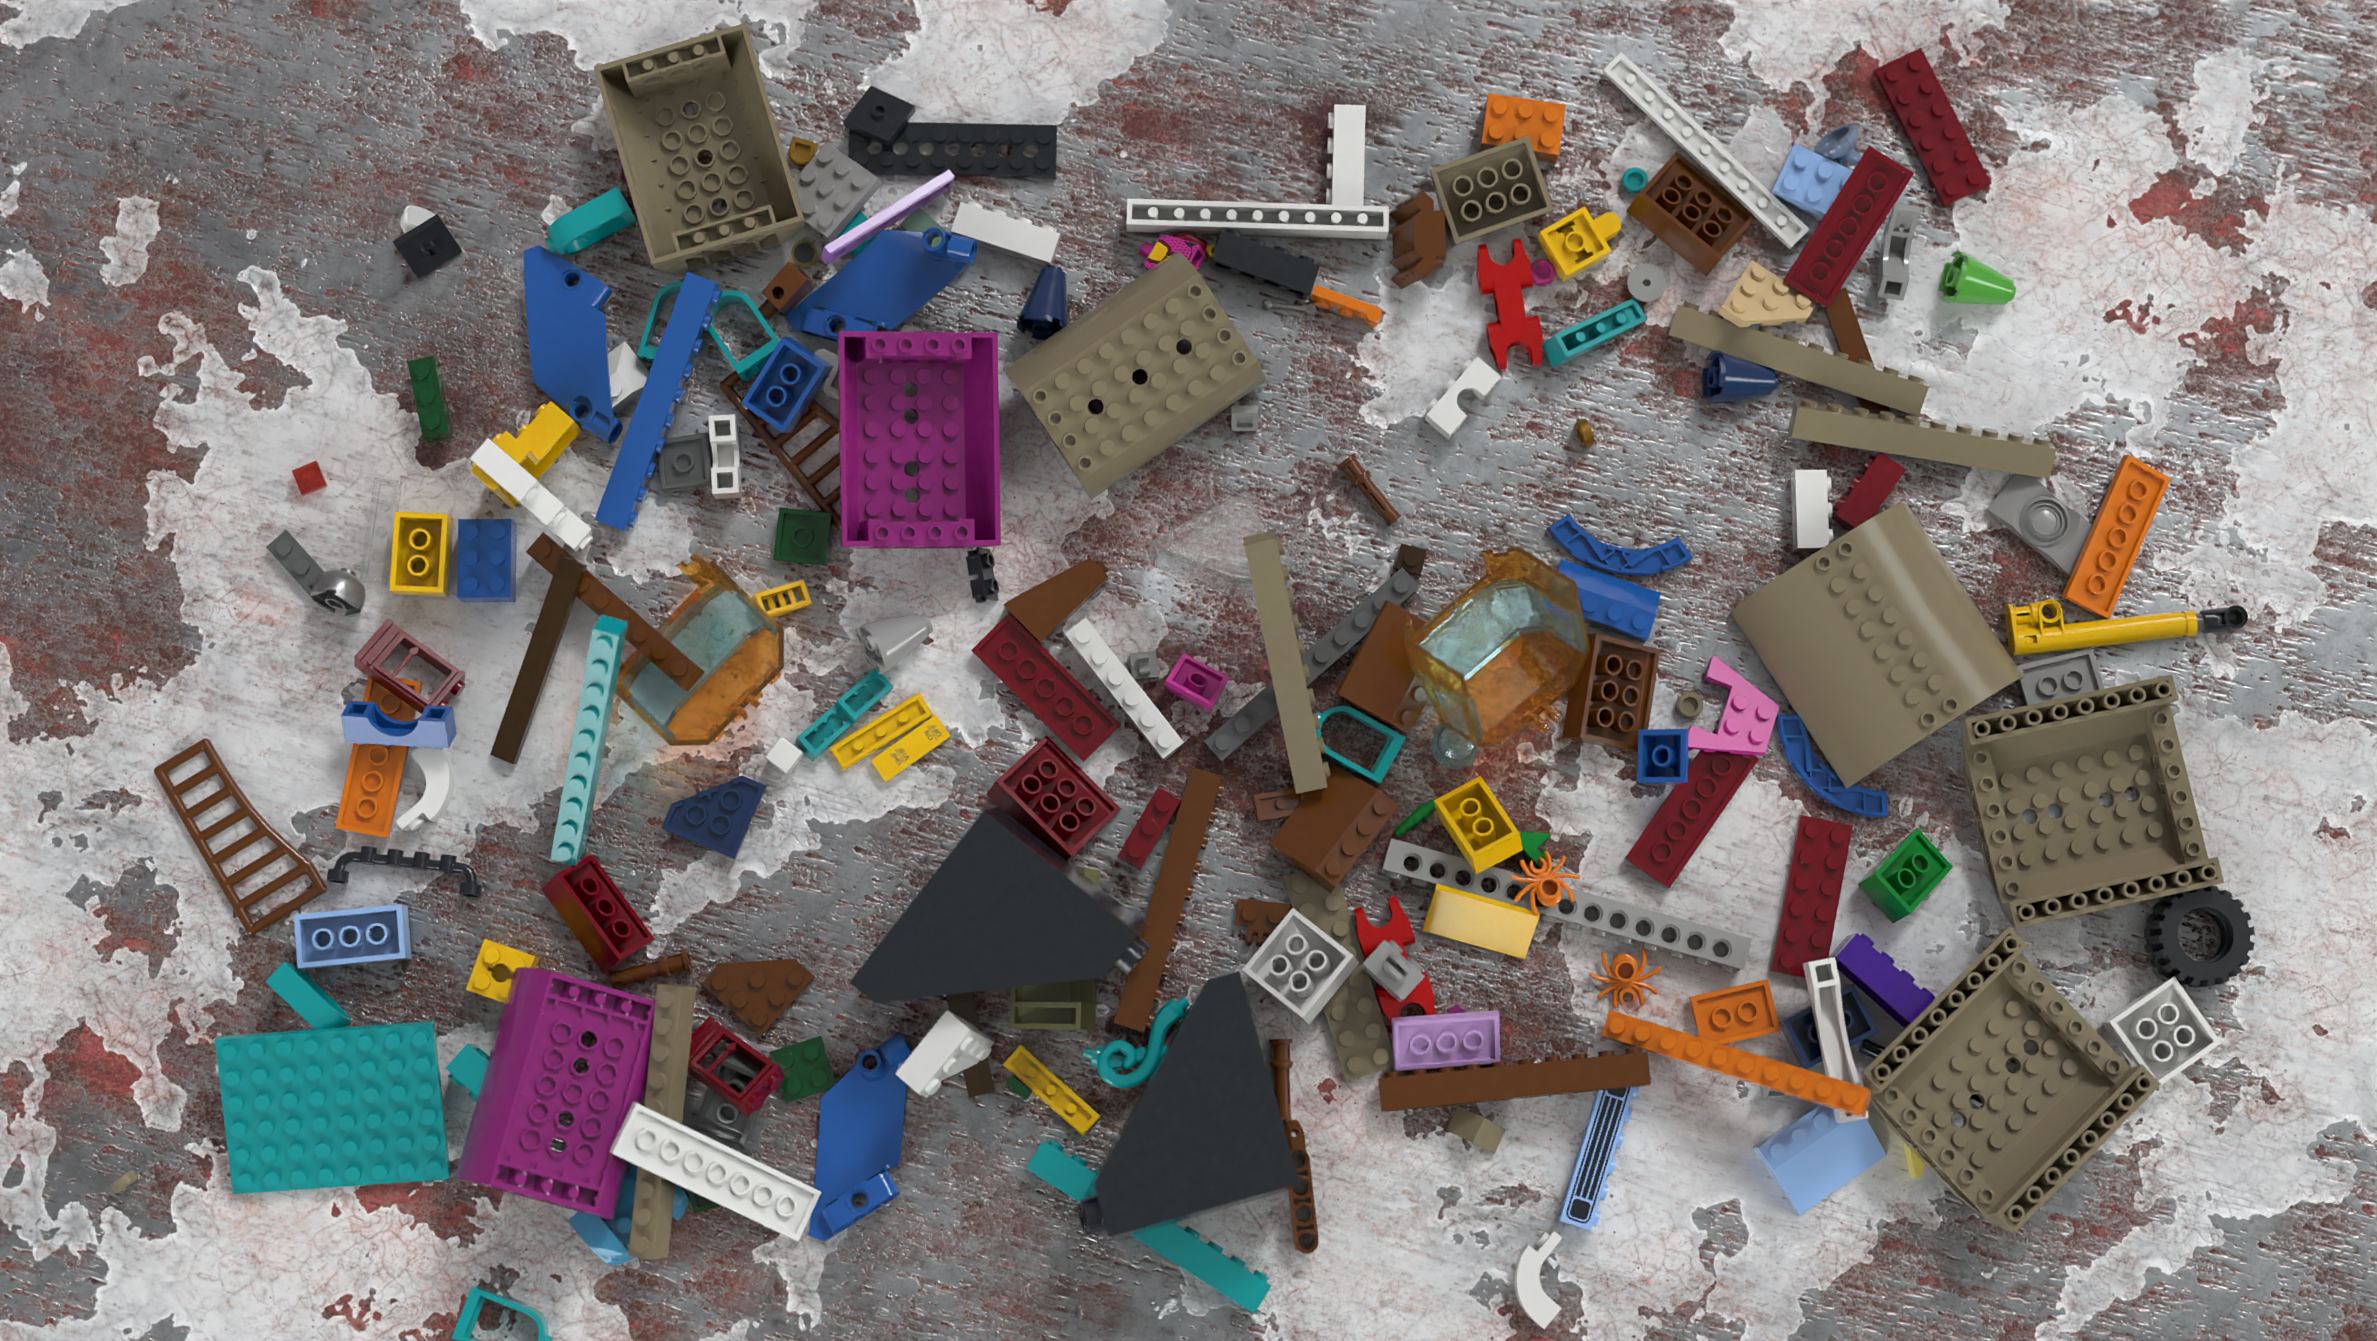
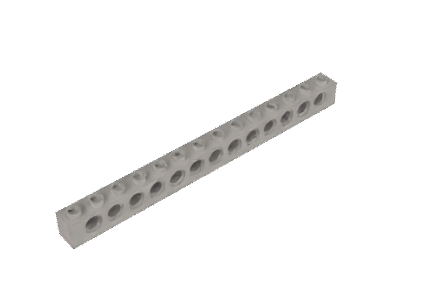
M1392 838L1389 840L1381 871L1387 872V878L1401 881L1402 877L1412 879L1411 884L1427 888L1428 884L1433 886L1440 884L1532 910L1530 892L1533 888L1527 891L1518 902H1514V900L1507 896L1509 886H1516L1521 891L1528 884H1531L1511 879V875L1530 878L1528 876L1493 866L1476 875L1468 861L1464 858ZM1412 857L1417 860L1418 868L1416 871L1411 872L1405 869L1404 860L1406 858ZM1438 864L1443 868L1444 874L1442 878L1436 879L1430 875L1431 865ZM1463 871L1468 874L1469 883L1466 886H1461L1456 882L1455 876L1457 872ZM1483 879H1491L1494 882L1495 889L1492 893H1486L1482 890L1481 882ZM1561 885V900L1569 901L1572 906L1569 914H1562L1558 909V904L1552 907L1536 906L1542 921L1555 924L1556 920L1566 922L1565 927L1581 931L1582 927L1592 929L1591 934L1607 938V934L1617 936V941L1624 944L1632 945L1633 941L1642 943L1643 949L1658 952L1659 948L1669 951L1668 955L1671 957L1684 959L1685 956L1695 958L1694 963L1708 967H1710V963L1721 965L1720 970L1733 974L1736 973V970H1744L1752 938L1570 888L1575 898V901L1572 902L1568 893ZM1587 907H1592L1597 911V919L1594 922L1588 921L1584 916V911ZM1613 914H1618L1623 919V925L1620 929L1613 928L1610 924V917ZM1639 921H1643L1648 925L1649 931L1646 936H1641L1636 932V924ZM1665 928L1672 930L1674 933V940L1671 943H1666L1661 937L1662 931ZM1691 935L1696 936L1700 941V946L1697 950H1692L1687 945V940ZM1716 943L1723 944L1726 949L1725 955L1722 958L1717 957L1713 952V947Z

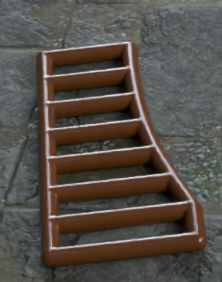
M736 371L732 372L720 382L719 387L818 507L825 513L833 514L832 523L838 530H841V517L832 507L840 499V485L826 497L815 487L816 484L840 466V452L809 477L799 467L802 462L839 433V420L813 399L808 407L810 410L802 416L793 432H781L774 438L765 427L768 422L761 417L758 418L754 412L741 404L744 397L741 398L732 387L741 378ZM817 417L830 426L792 458L782 447L783 444Z
M202 739L155 767V776L247 934L255 935L326 892L327 886L314 864L273 829L253 807L231 776L209 739ZM204 751L211 765L174 786L167 773ZM218 774L225 787L187 809L180 795ZM232 795L241 808L200 831L193 818ZM247 816L258 827L215 854L207 843V840ZM265 836L278 846L228 877L220 865L221 862ZM286 854L299 864L241 900L233 888L237 883ZM305 873L308 875L314 885L313 888L253 922L246 910L247 908Z

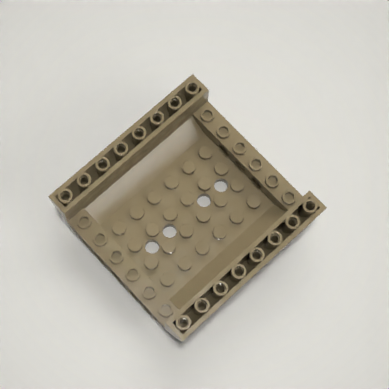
M2172 674L1964 719L1962 727L1964 781L1985 868L1998 903L2004 915L2015 929L2224 883L2218 857L2208 859L2170 706L2171 703L2178 701ZM2128 787L2135 789L2137 792V799L2134 802L2127 801L2124 796V792ZM2102 793H2107L2112 799V803L2108 808L2102 807L2099 803V796ZM2051 804L2057 805L2061 810V814L2057 819H2053L2048 815L2047 810ZM2024 810H2031L2034 813L2035 821L2032 824H2026L2022 820Z
M2008 926L1862 1071L1861 1079L1863 1086L1872 1091L1870 1100L1881 1114L1882 1119L1956 1197H1959L1969 1207L1993 1224L2009 1232L2016 1233L2142 1105L2161 1083L2143 1065L2131 1068L2025 958L2021 952L2029 945ZM2026 1041L2034 1043L2036 1050L2033 1055H2028L2024 1051V1043ZM2008 1059L2016 1061L2018 1069L2015 1073H2010L2006 1069V1061ZM1972 1095H1976L1981 1099L1982 1104L1979 1110L1973 1109L1969 1104V1099ZM1954 1113L1960 1114L1963 1118L1961 1128H1956L1951 1123V1117Z

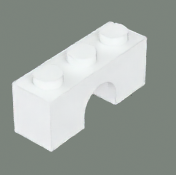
M1478 356L1473 362L1468 360L1459 370L1462 375L1456 381L1451 379L1442 389L1445 394L1438 401L1434 398L1425 409L1428 412L1425 421L1448 440L1467 418V415L1458 407L1457 398L1461 394L1471 393L1483 401L1501 379V376Z
M735 414L709 416V436L713 454V468H711L712 494L715 499L742 498L738 419Z

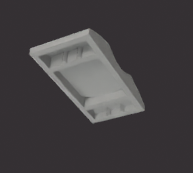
M2014 474L1985 510L2067 576L2073 571L2092 528V525L2084 517L2064 505L2044 485L2028 475Z

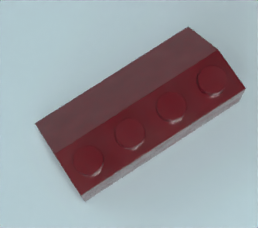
M593 854L579 861L576 866L572 865L557 873L541 889L604 975L622 965L655 940Z

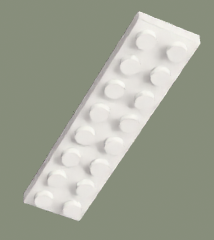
M633 1102L609 1151L620 1158L796 1241H799L821 1194V1191Z

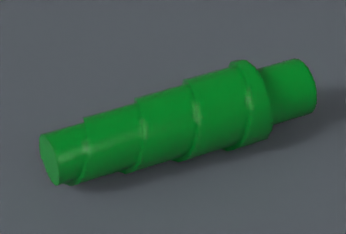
M1430 799L1424 805L1420 804L1394 832L1401 837L1423 820H1426L1431 816L1430 813L1436 809L1435 802Z

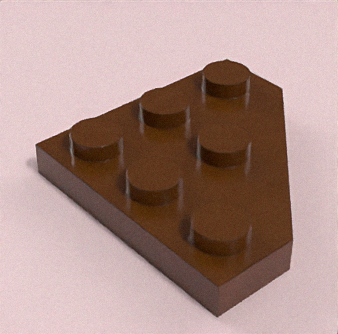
M796 959L719 963L701 984L762 1037L811 983L815 976Z

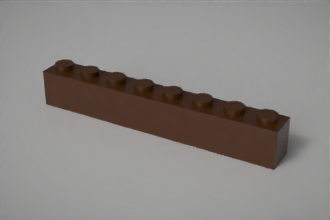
M544 532L526 551L528 555L551 575H554L560 556L577 561ZM586 568L577 597L599 617L605 615L628 622L625 639L677 685L688 692L705 671Z

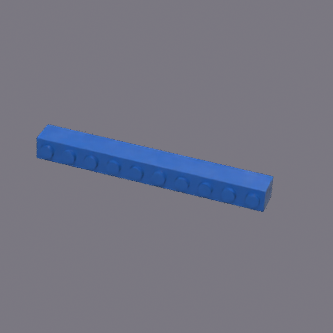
M689 272L686 273L594 520L622 531H629L630 527L634 528L639 515L636 513V509L639 503L644 502L648 492L645 485L648 478H653L657 468V464L654 463L657 453L661 454L666 444V439L663 438L666 429H671L675 421L674 408L676 404L680 405L684 397L685 390L682 389L685 379L689 380L693 373L694 365L691 364L694 355H699L702 349L703 340H701L703 331L708 330L711 325L713 316L710 315L713 305L717 306L722 295V291L719 290L720 284Z

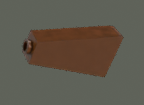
M1088 558L1007 601L1003 605L1004 609L1038 643L1043 645L1109 580L1106 574L1109 570L1098 559L1094 562L1091 558Z

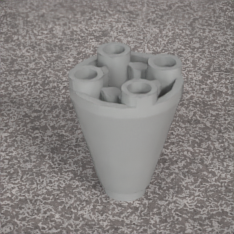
M925 613L865 623L855 629L857 639L864 645L866 650L863 652L868 666L874 665L879 674L886 673L933 632L932 624Z

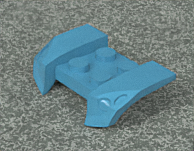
M635 1164L626 1173L613 1220L582 1212H577L568 1220L588 1247L605 1263L614 1266L636 1258L628 1256L629 1248L627 1247L630 1243L638 1166ZM675 1184L672 1217L679 1221L689 1204V1200L681 1186Z

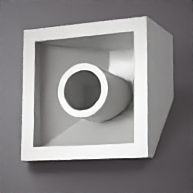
M625 341L608 354L612 407L616 414L641 395L649 375V370Z

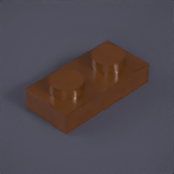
M1295 788L1251 796L1256 822L1289 817L1304 799L1306 793L1296 794Z

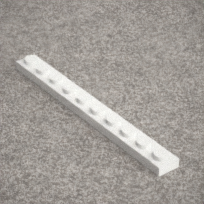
M1622 52L1603 70L1602 73L1789 249L1809 231V228Z

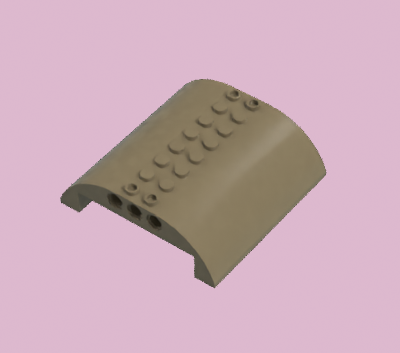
M1906 502L1899 503L1852 529L1778 576L1730 612L1846 789L1997 692L2004 690L2024 677Z

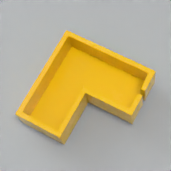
M552 401L538 408L535 412L536 418L530 424L526 423L520 428L517 433V439L505 431L503 434L499 433L492 440L495 445L537 481L582 432L575 421ZM473 462V468L470 471L491 492L513 509L519 501Z

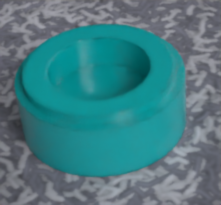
M1638 167L1629 168L1621 179L1622 187L1629 194H1639L1648 184L1646 172Z

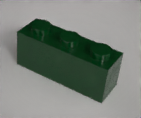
M434 356L407 361L422 437L428 443L454 438L439 362Z

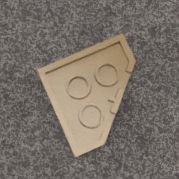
M1751 260L1718 314L1739 328L1759 323L1762 326L1781 325L1783 322L1804 324L1816 306L1817 301Z

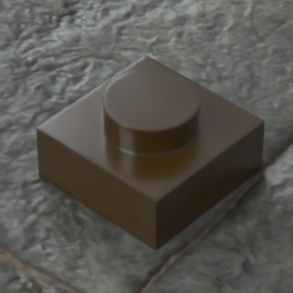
M1401 543L1395 570L1398 571L1403 567L1408 574L1421 576L1427 549Z

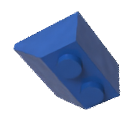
M1688 729L1638 730L1637 783L1650 785L1687 783Z

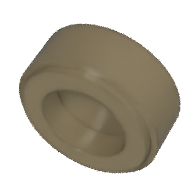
M1694 692L1683 693L1676 701V711L1685 719H1693L1702 712L1703 701Z
M130 1170L111 1184L110 1187L115 1194H119L138 1179V1176L133 1170Z

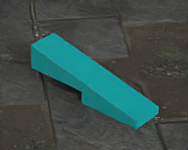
M874 668L838 699L833 707L796 738L795 743L813 762L890 692L894 686L883 674H879Z

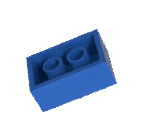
M782 337L741 404L781 432L792 433L834 366L793 338Z
M458 519L457 598L462 602H516L517 524L512 519Z

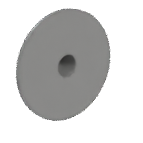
M1647 263L1640 264L1630 272L1627 286L1634 298L1643 302H1651L1657 300L1664 293L1666 277L1659 267Z

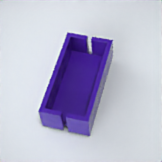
M1855 933L1846 936L1829 958L1835 957L1837 969L1906 1029L1936 997L1926 988L1920 989L1913 983L1915 978L1906 970H1898L1893 965L1895 961L1883 951L1879 953L1872 947L1874 942L1863 933L1861 935Z

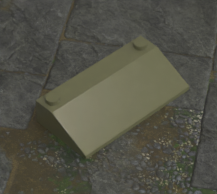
M1076 868L1085 877L1099 886L1100 870ZM1097 978L1011 988L1009 1029L1095 1030Z

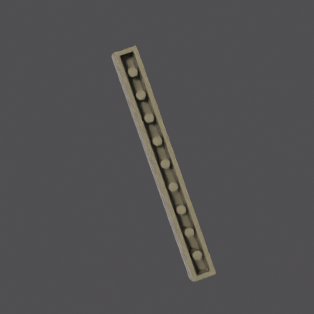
M1686 301L1683 306L1677 304L1667 333L1668 335L1915 416H1919L1929 389V386L1923 385L1924 379L1909 375L1908 379L1898 376L1899 371L1885 366L1883 371L1874 369V363L1859 358L1858 363L1848 360V354L1834 350L1833 355L1823 352L1824 346L1809 342L1807 347L1798 344L1799 338L1784 334L1782 339L1773 336L1775 330L1759 326L1758 330L1748 327L1739 328L1732 322L1724 320L1716 311L1709 310V313L1706 314L1698 311L1700 307Z
M1802 399V402L1794 401L1788 433L1791 438L2046 479L2050 478L2056 448L2050 442V439L2041 436H2034V439L2024 438L2023 434L2009 432L2008 435L1998 434L1997 430L1991 428H1983L1982 431L1972 430L1973 427L1966 424H1957V427L1947 426L1946 422L1940 420H1931V423L1922 422L1920 418L1915 416H1905V419L1895 417L1893 413L1881 411L1878 415L1869 413V410L1860 407H1854V410L1843 409L1842 405L1828 403V406H1822L1810 399Z
M1274 531L1242 537L1296 794L1327 788L1326 778L1331 777L1328 761L1322 762L1321 754L1326 753L1323 737L1317 738L1316 729L1321 727L1318 713L1312 714L1311 705L1316 704L1313 689H1307L1306 680L1311 679L1308 664H1302L1301 655H1305L1303 640H1297L1295 631L1300 630L1297 614L1292 615L1290 606L1295 605L1292 589H1286L1285 580H1290L1287 564H1281L1280 555L1285 554L1282 538L1276 539Z
M657 984L644 1107L682 1125L696 987L677 984ZM639 1166L628 1256L650 1260L668 1258L675 1183Z

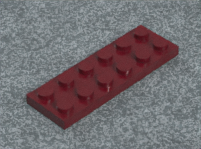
M1922 48L1914 50L1873 71L1943 208L1973 195L1992 184Z
M1869 145L1783 281L1828 308L1909 183L1914 172Z
M1009 613L971 650L1083 762L1121 726Z
M1699 750L1688 766L1687 783L1676 784L1624 859L1669 889L1759 759L1754 755L1729 754V752L1725 751L1704 752V750Z
M1805 815L1799 816L1771 963V972L1805 978L1803 963L1829 958L1853 825Z

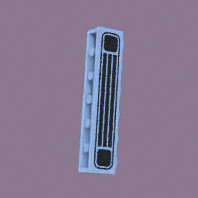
M1639 1087L1596 1091L1557 1217L1558 1221L1591 1231L1592 1226H1597L1601 1213L1597 1208L1600 1200L1604 1201L1608 1191V1185H1605L1607 1175H1612L1616 1165V1160L1613 1159L1615 1149H1620L1623 1143L1624 1134L1621 1133L1623 1123L1628 1124L1632 1113V1108H1629L1631 1097L1636 1098Z

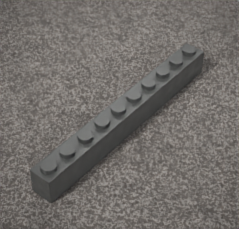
M1403 567L1307 650L1305 655L1301 656L1302 664H1308L1311 678L1306 680L1307 688L1366 637L1385 600L1400 607L1419 590L1420 586ZM1273 681L1204 741V746L1220 764L1279 714Z

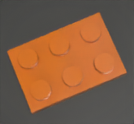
M1768 979L1689 997L1698 1037L1720 1044H1727L1781 1031Z

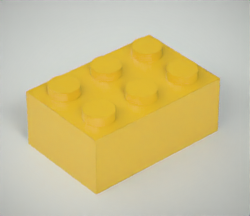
M395 512L389 589L395 595L449 597L454 520L449 514Z
M1481 776L1434 800L1438 818L1476 875L1523 850L1520 833Z

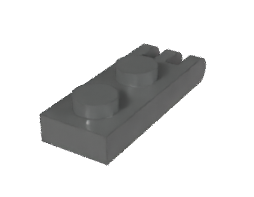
M285 530L266 548L310 596L314 583L325 571L290 532Z

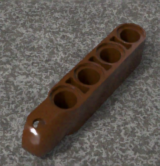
M1294 1119L1286 1121L1284 1129L1291 1153L1300 1152L1305 1158L1304 1164L1296 1168L1298 1178L1305 1180L1308 1188L1302 1195H1297L1293 1188L1288 1190L1294 1245L1298 1251L1308 1254L1316 1250L1319 1238L1310 1158L1306 1152L1304 1131L1298 1120ZM1293 1129L1298 1132L1296 1137L1291 1135ZM1301 1206L1308 1207L1311 1212L1310 1218L1305 1222H1300L1296 1218V1211ZM1305 1233L1311 1234L1314 1240L1313 1245L1308 1249H1303L1299 1245V1238Z

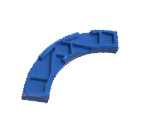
M1570 514L1547 528L1553 539L1574 558L1588 566L1611 574L1624 576L1654 575L1679 567L1693 558L1679 537L1646 549H1628L1607 545L1583 530Z
M1777 714V730L1784 753L1799 778L1815 794L1831 805L1856 815L1872 818L1888 817L1886 791L1865 789L1856 785L1846 789L1840 778L1815 754L1807 735L1806 727L1799 715Z

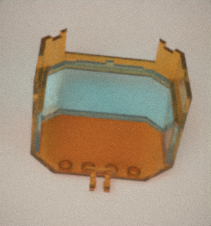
M1520 547L1508 548V552L1493 553V550L1482 551L1487 573L1416 632H1414L1411 617L1405 614L1406 633L1404 634V643L1412 670L1441 722L1478 747L1502 748L1530 723H1532L1535 729L1546 733L1549 730V725L1539 715L1543 713L1547 719L1554 723L1561 720L1559 712L1551 705L1576 685L1591 651L1576 582Z
M700 550L690 556L692 561L685 564L681 561L676 565L698 588L657 630L703 669L705 673L687 692L640 651L636 650L624 663L621 661L615 693L670 746L709 745L712 741L717 742L724 735V729L730 722L735 723L741 717L746 720L748 715L744 708L749 703L756 708L760 705L757 700L762 696V690L768 684L772 685L782 674L780 671L784 668V629L711 558Z

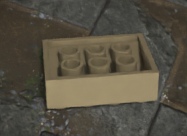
M1529 136L1430 169L1439 209L1445 211V230L1451 247L1538 218L1554 210Z

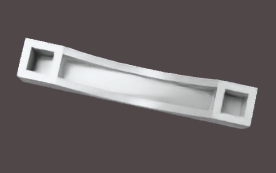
M1086 618L1065 633L1067 641L1116 699L1162 761L1184 746L1183 740Z
M1835 957L1803 963L1826 1076L1861 1086L1847 1037L1842 1008L1841 985ZM1833 1109L1836 1123L1869 1118L1868 1111L1865 1118Z

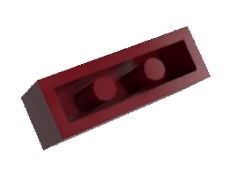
M1879 452L1875 457L1869 456L1862 466L1865 469L1860 478L1855 476L1848 485L1849 494L1845 499L1841 496L1832 507L1835 513L1831 519L1848 531L1874 516L1906 471L1905 468L1883 452Z
M1158 787L1117 855L1118 858L1141 871L1181 804V800Z

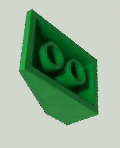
M1916 828L1877 863L1858 885L1894 924L1911 914L1953 866L1919 828Z

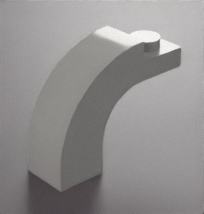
M1897 203L1892 207L1890 217L1886 221L1881 243L1877 273V297L1904 300L1909 283L1910 249L1920 214V207Z

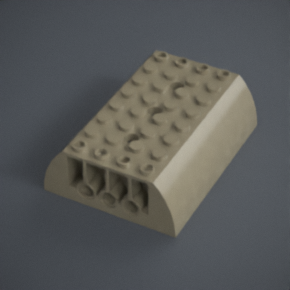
M746 23L594 67L650 262L654 268L668 272H686L784 243L803 228L805 220ZM688 104H695L698 106V111L695 115L688 116L684 113V108ZM701 153H711L713 156L712 161L706 165L699 163L698 158ZM715 202H726V210L723 213L714 212L713 205Z
M1176 251L1003 368L1091 500L1265 382V376L1258 361L1199 272L1179 251ZM1181 339H1186L1191 344L1189 353L1185 355L1179 354L1176 349L1177 342ZM1137 369H1143L1147 374L1146 381L1141 385L1135 384L1132 380V374ZM1093 399H1099L1103 404L1102 411L1096 415L1091 414L1088 410V404Z

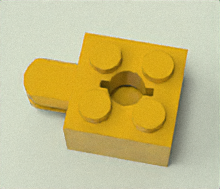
M1584 206L1540 231L1537 241L1564 283L1608 258L1612 250L1606 241L1617 236L1621 229V221L1612 212L1604 213L1593 220Z
M484 939L466 990L506 1003L515 969L517 967L536 969L540 958Z

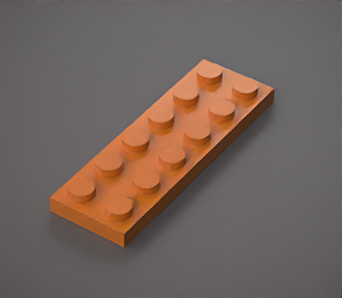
M2123 455L2062 597L2102 619H2110L2171 480L2170 477L2130 455Z
M368 677L363 702H375L385 715L397 721L408 722L416 719L417 711ZM397 678L421 695L422 682ZM353 743L335 826L336 829L390 838L409 751L408 746L361 745Z

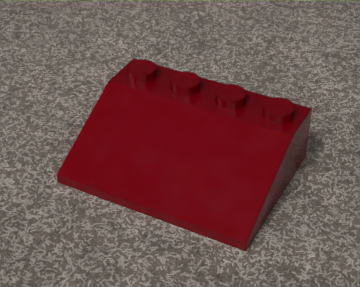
M1047 735L999 777L986 794L998 807L1067 862L1074 858L1121 811V808Z

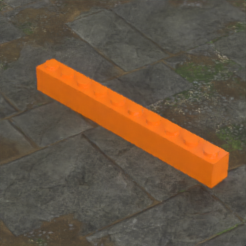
M1612 1010L1608 1012L1602 1032L1603 1037L1634 1048H1641V1050L1862 1118L1866 1116L1872 1096L1870 1089Z

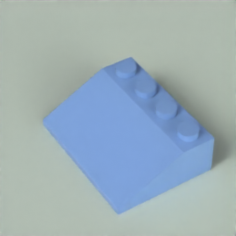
M1820 1104L1814 1105L1753 1147L1798 1215L1887 1155L1866 1118L1836 1123L1833 1108Z

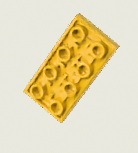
M1436 884L1422 931L1525 959L1540 912H1538V915H1534L1533 910Z

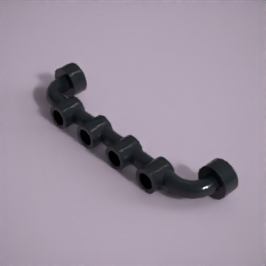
M361 846V852H347L341 855L336 861L334 869H328L327 881L340 884L348 883L350 872L344 870L346 865L351 862L366 865H386L395 868L406 867L425 871L435 870L444 873H461L465 875L467 882L461 883L460 895L481 897L482 886L477 884V875L474 869L468 864L456 862V856L442 854L440 860L430 859V854L425 852H414L413 858L403 857L404 851L388 849L387 855L377 854V848Z

